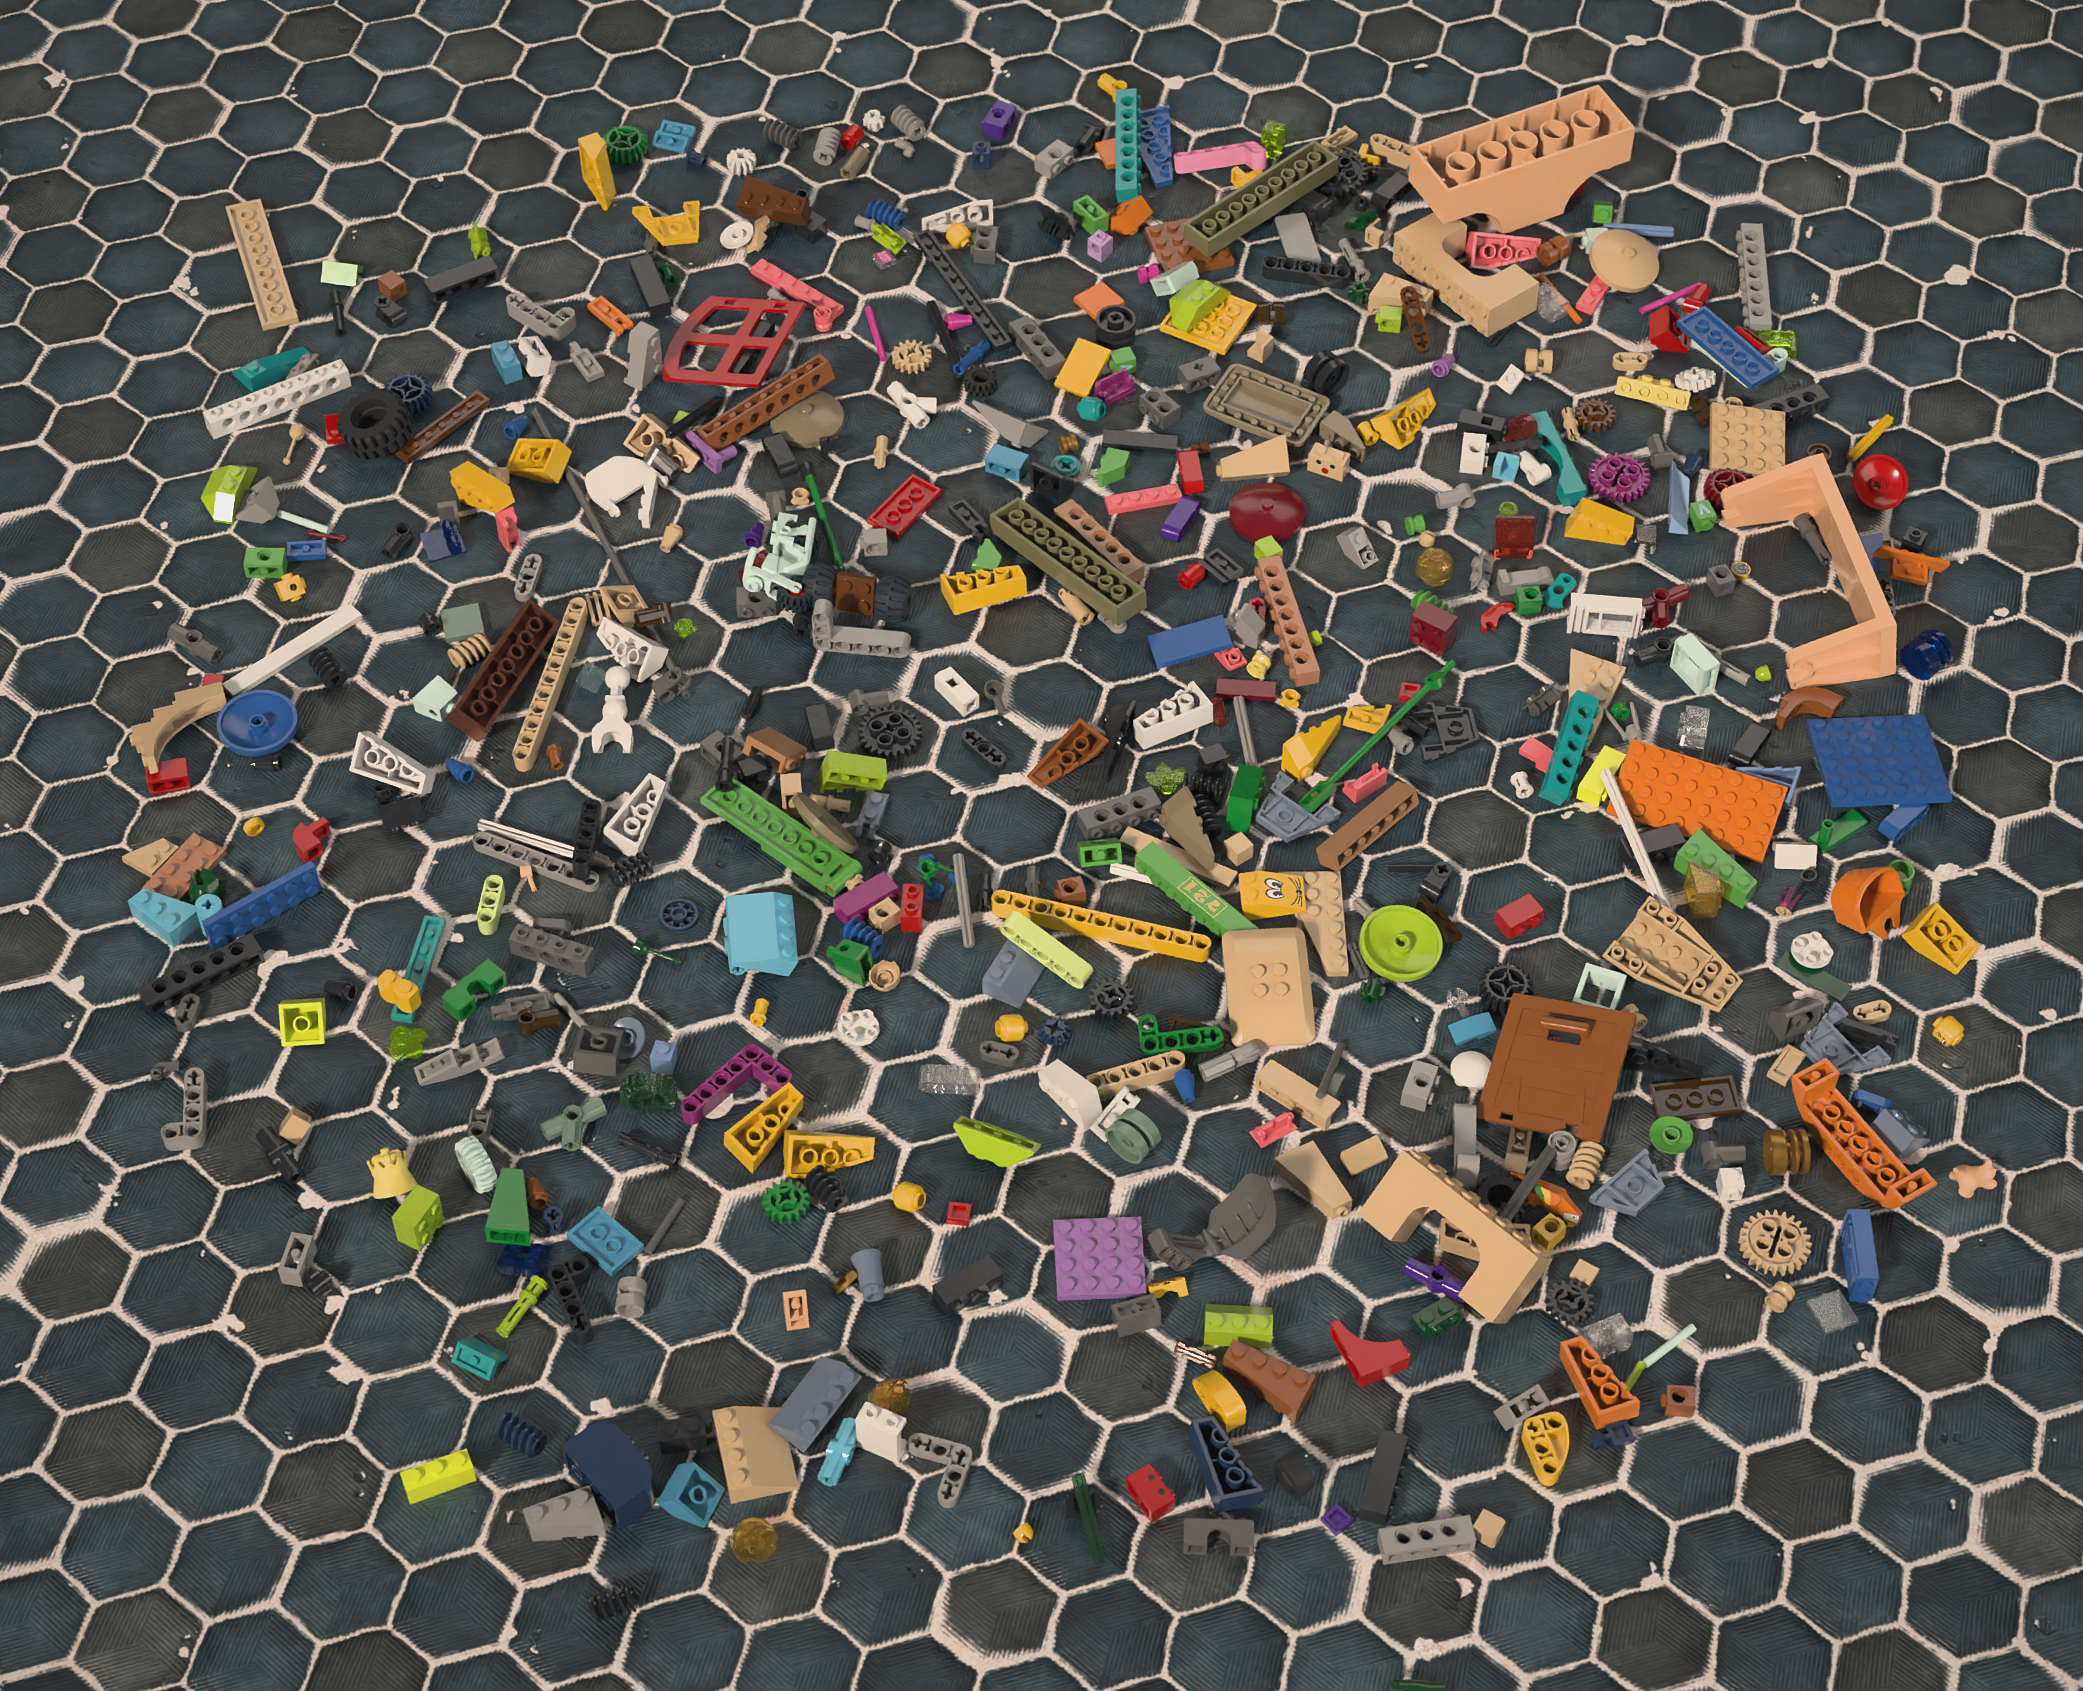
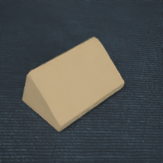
M1377 1135L1342 1151L1340 1155V1162L1351 1177L1388 1159V1155Z

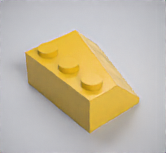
M596 132L579 138L578 145L583 180L605 211L608 210L616 195V189L606 151L607 143Z

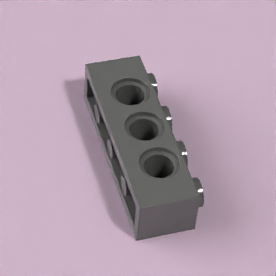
M1028 315L1010 322L1009 337L1046 380L1058 376L1066 362V357L1057 350L1054 343L1049 341L1045 332H1042L1036 322L1032 321Z
M1152 786L1077 811V824L1087 841L1099 839L1110 833L1119 832L1128 826H1136L1139 823L1156 819L1161 814L1162 803Z
M517 923L509 937L511 954L587 978L595 964L593 947Z

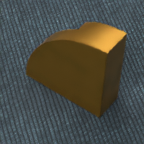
M854 1270L848 1271L832 1286L831 1290L836 1295L839 1294L858 1274Z

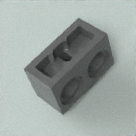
M977 225L976 232H973L972 243L974 245H971L970 248L973 263L995 264L999 240L997 226Z
M1158 386L1140 395V411L1146 414L1154 424L1163 430L1180 420L1181 406Z

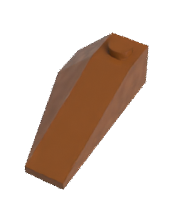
M1079 718L1027 775V778L1043 789L1097 756L1109 740Z

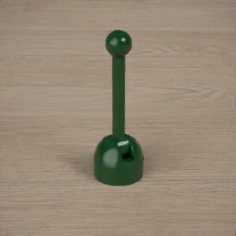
M638 938L634 944L633 954L644 956L651 953L672 961L677 966L682 964L681 958H673L652 950L648 942L641 938Z

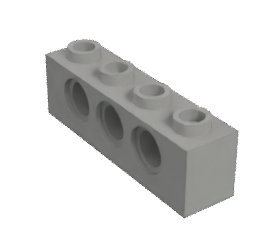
M1454 1515L1447 1519L1433 1518L1427 1522H1409L1396 1527L1393 1525L1385 1526L1378 1530L1377 1542L1383 1565L1474 1551L1476 1537L1470 1515ZM1449 1532L1452 1533L1453 1536H1447L1444 1533ZM1421 1536H1428L1431 1539L1425 1540ZM1404 1539L1408 1543H1401L1398 1540Z

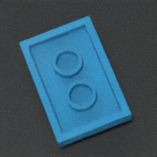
M599 1206L566 1233L567 1239L612 1277L644 1250L643 1243Z

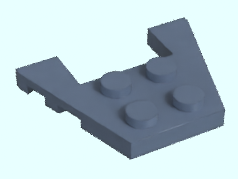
M1279 771L1267 798H1265L1256 815V822L1287 843L1338 820L1341 817V812L1326 803L1312 815L1284 795L1294 786V780Z
M1837 1001L1800 1046V1049L1807 1054L1806 1056L1814 1064L1827 1058L1840 1072L1839 1075L1887 1065L1891 1060L1889 1055L1879 1045L1861 1055L1835 1028V1026L1841 1023L1843 1017L1848 1018L1849 1016Z

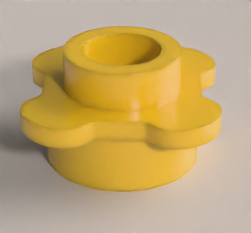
M1287 689L1282 692L1281 706L1294 709L1299 707L1298 700L1301 698V695L1297 691Z

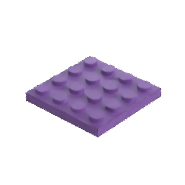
M1141 1217L1053 1220L1057 1301L1139 1298L1146 1296Z

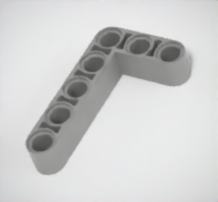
M826 599L815 601L812 615L813 644L816 649L895 658L908 656L911 636L908 633L834 626L832 603Z
M1454 1103L1452 1178L1454 1177L1464 1184L1462 1188L1469 1193V1191L1474 1192L1480 1167V1154H1476V1105Z

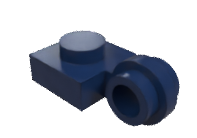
M1626 1419L1605 1425L1604 1431L1606 1434L1595 1432L1589 1436V1444L1595 1450L1605 1448L1607 1441L1610 1442L1612 1449L1632 1444L1635 1441V1437Z

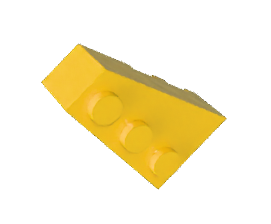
M1583 497L1566 520L1564 537L1625 545L1633 534L1635 517Z

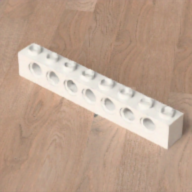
M339 359L203 412L206 427L213 439L343 390L351 386L349 371L343 361Z

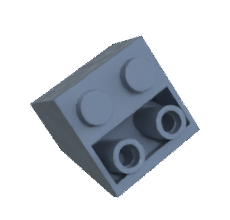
M1884 1109L1870 1124L1872 1130L1897 1157L1907 1158L1931 1140L1926 1135L1927 1131L1922 1126L1915 1125L1911 1121L1912 1116L1905 1110Z

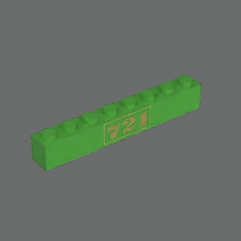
M1153 841L1135 855L1134 867L1140 874L1146 875L1154 886L1161 888L1170 899H1174L1179 903L1181 908L1191 913L1199 923L1208 927L1213 935L1222 939L1223 935L1228 931L1259 929Z

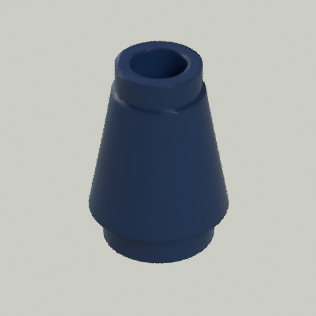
M1693 450L1686 455L1682 473L1689 479L1694 476L1704 463L1703 454Z

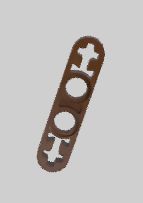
M1406 286L1400 292L1401 303L1414 349L1419 354H1425L1431 348L1430 337L1417 291L1412 286ZM1406 292H1409V294H1411L1412 303H1409L1408 297L1406 296ZM1410 308H1416L1418 310V314L1412 316L1408 313V310ZM1419 324L1423 327V330L1415 332L1412 329L1413 326ZM1419 337H1422L1423 343L1425 344V348L1419 346Z

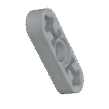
M537 554L528 555L523 562L514 587L515 597L518 601L526 602L533 596L543 567L542 559ZM528 575L533 576L531 580L523 579L525 576Z

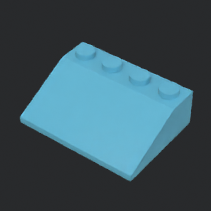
M765 892L727 896L725 903L730 966L789 976L798 963L792 895Z

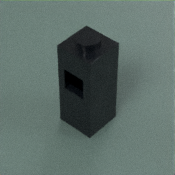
M1462 408L1457 421L1456 434L1464 436V432L1485 434L1486 441L1488 442L1501 441V438H1505L1508 427L1505 426L1506 418Z

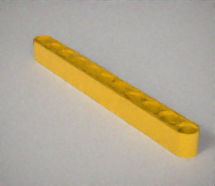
M997 890L992 894V912L998 917L1007 918L1011 911H1017L1036 925L1197 962H1205L1210 958L1211 940L1205 935L1005 890Z

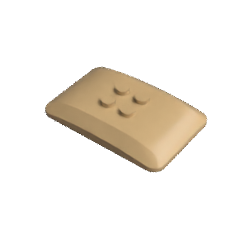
M1294 927L1226 932L1222 937L1221 943L1230 1034L1234 1046L1241 1047L1247 1042H1252L1258 1047L1307 1045L1312 1043L1315 1039V1022L1304 932Z

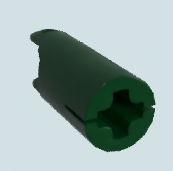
M1394 1679L1391 1682L1392 1689L1390 1691H1445V1682Z

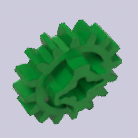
M781 1179L778 1185L775 1182L772 1183V1189L766 1188V1194L762 1195V1206L766 1216H771L773 1222L780 1219V1224H783L784 1220L792 1224V1219L800 1221V1215L806 1216V1209L810 1208V1197L806 1187L801 1188L799 1181L794 1185L792 1184V1179H789L788 1183Z

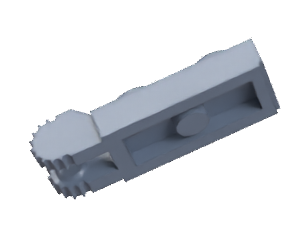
M869 791L856 828V837H861L865 827L869 828L867 833L868 839L873 840L886 810L889 794Z

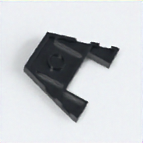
M1427 702L1426 704L1417 703L1410 710L1411 716L1414 715L1417 718L1433 717L1440 744L1421 746L1424 765L1479 744L1480 738L1472 708L1453 705L1442 707L1435 706L1432 702Z

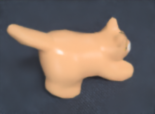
M1989 1159L1981 1166L1959 1165L1949 1173L1950 1179L1957 1181L1959 1184L1958 1193L1965 1198H1971L1978 1187L1993 1189L1997 1186V1182L1993 1179L1996 1175V1169Z

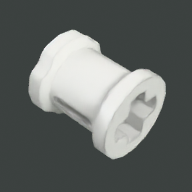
M1523 771L1513 774L1510 780L1511 784L1516 788L1518 798H1527L1534 791L1533 786L1527 780V773Z

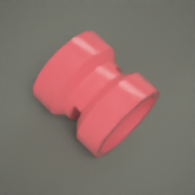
M820 306L814 310V327L820 332H826L832 328V311L829 307Z

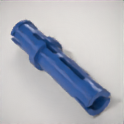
M982 340L977 346H973L969 350L970 352L953 366L954 373L962 375L974 362L982 359L983 354L990 349V344Z

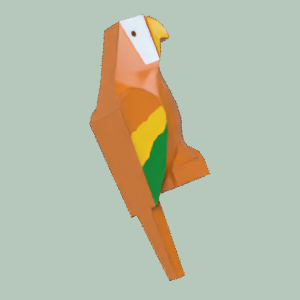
M1514 1171L1510 1172L1511 1176L1522 1181L1526 1176ZM1539 1179L1528 1195V1204H1531V1207L1540 1205L1551 1213L1561 1215L1568 1223L1567 1227H1574L1580 1222L1583 1213L1570 1199L1564 1188Z

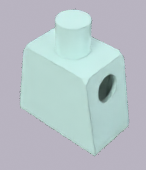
M437 675L412 699L417 713L442 722L459 699V694Z

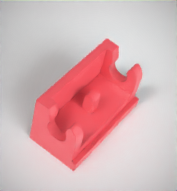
M510 507L495 513L499 540L507 553L512 552L511 542H516L519 547L521 546L516 524L517 516L515 515L514 508Z
M1376 762L1372 765V770L1352 783L1350 780L1346 781L1342 791L1356 804L1386 785L1388 771L1385 768L1379 771L1378 763Z

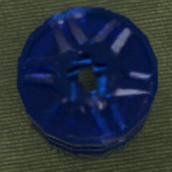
M1932 628L1925 629L1914 640L1905 645L1900 652L1901 663L1905 670L1914 678L1922 681L1932 678L1940 669L1949 664L1954 657V649L1950 640L1943 633Z

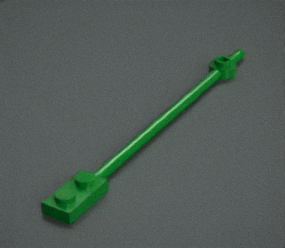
M1449 660L1439 671L1429 674L1424 679L1425 685L1327 781L1320 780L1297 804L1310 813L1315 812L1318 806L1330 798L1331 794L1337 789L1335 783L1430 690L1442 688L1445 682L1444 676L1456 666L1455 661Z

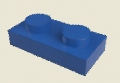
M326 540L287 542V561L326 559Z

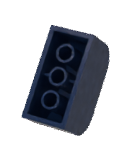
M598 1422L588 1426L561 1445L565 1466L582 1487L590 1486L595 1502L620 1531L651 1509L656 1499L652 1468L649 1464L648 1456L644 1451H638L630 1435L625 1436L614 1424Z

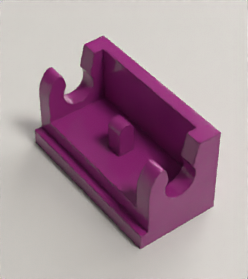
M1123 368L1095 382V397L1102 399L1105 406L1108 407L1135 393L1134 378H1128V370Z

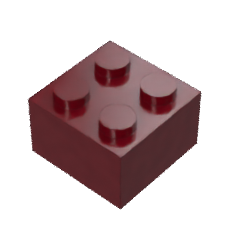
M1423 600L1412 614L1409 641L1443 657L1454 643L1457 616Z

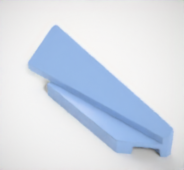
M1672 461L1670 469L1668 533L1688 535L1690 479L1677 469L1674 461Z

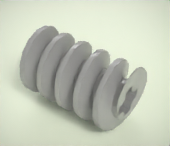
M900 105L893 111L891 122L910 140L917 141L926 133L924 122L915 113L911 112L906 105Z
M826 127L820 131L813 153L817 163L830 165L832 160L835 159L841 139V133L837 129Z

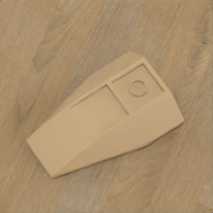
M1651 896L1639 908L1636 918L1617 941L1614 940L1602 956L1640 982L1716 1012L1721 1011L1743 982L1683 917Z

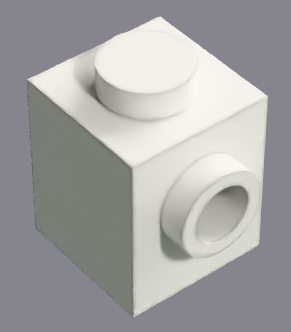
M1741 1167L1719 1169L1716 1180L1719 1201L1741 1200L1745 1188Z

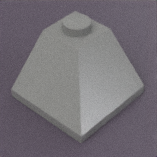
M269 476L246 491L234 518L263 524L269 519L273 520L276 517L280 502Z

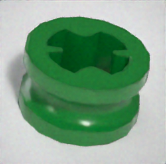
M1620 702L1611 708L1610 713L1617 722L1628 718L1631 711L1627 708L1626 703Z

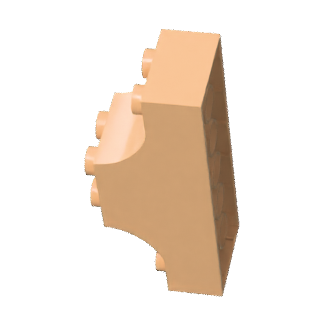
M1596 85L1413 146L1411 149L1408 180L1443 224L1455 222L1460 218L1475 213H1485L1502 235L1512 233L1517 229L1537 222H1544L1549 218L1563 214L1569 198L1586 179L1598 171L1610 169L1615 165L1630 161L1635 127L1602 88Z

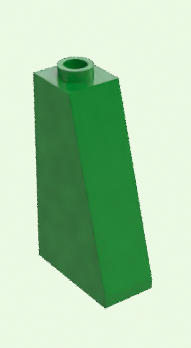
M501 1167L485 1226L487 1242L531 1246L523 1169Z

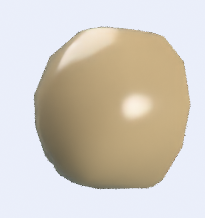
M882 960L869 971V982L874 989L888 992L895 989L899 984L900 969L896 962Z

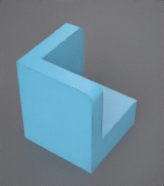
M1498 451L1492 477L1514 482L1519 468L1520 457Z

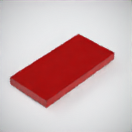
M911 474L867 518V523L877 529L886 528V534L898 540L943 494V489Z

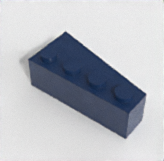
M1209 1416L1192 1420L1188 1437L1215 1512L1221 1513L1259 1505L1264 1489L1260 1484L1256 1483L1249 1467L1246 1468L1241 1461L1240 1454L1236 1449H1233L1229 1443L1228 1436L1215 1417Z

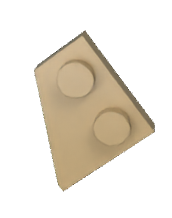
M162 838L123 855L122 860L127 865L151 878L179 847Z

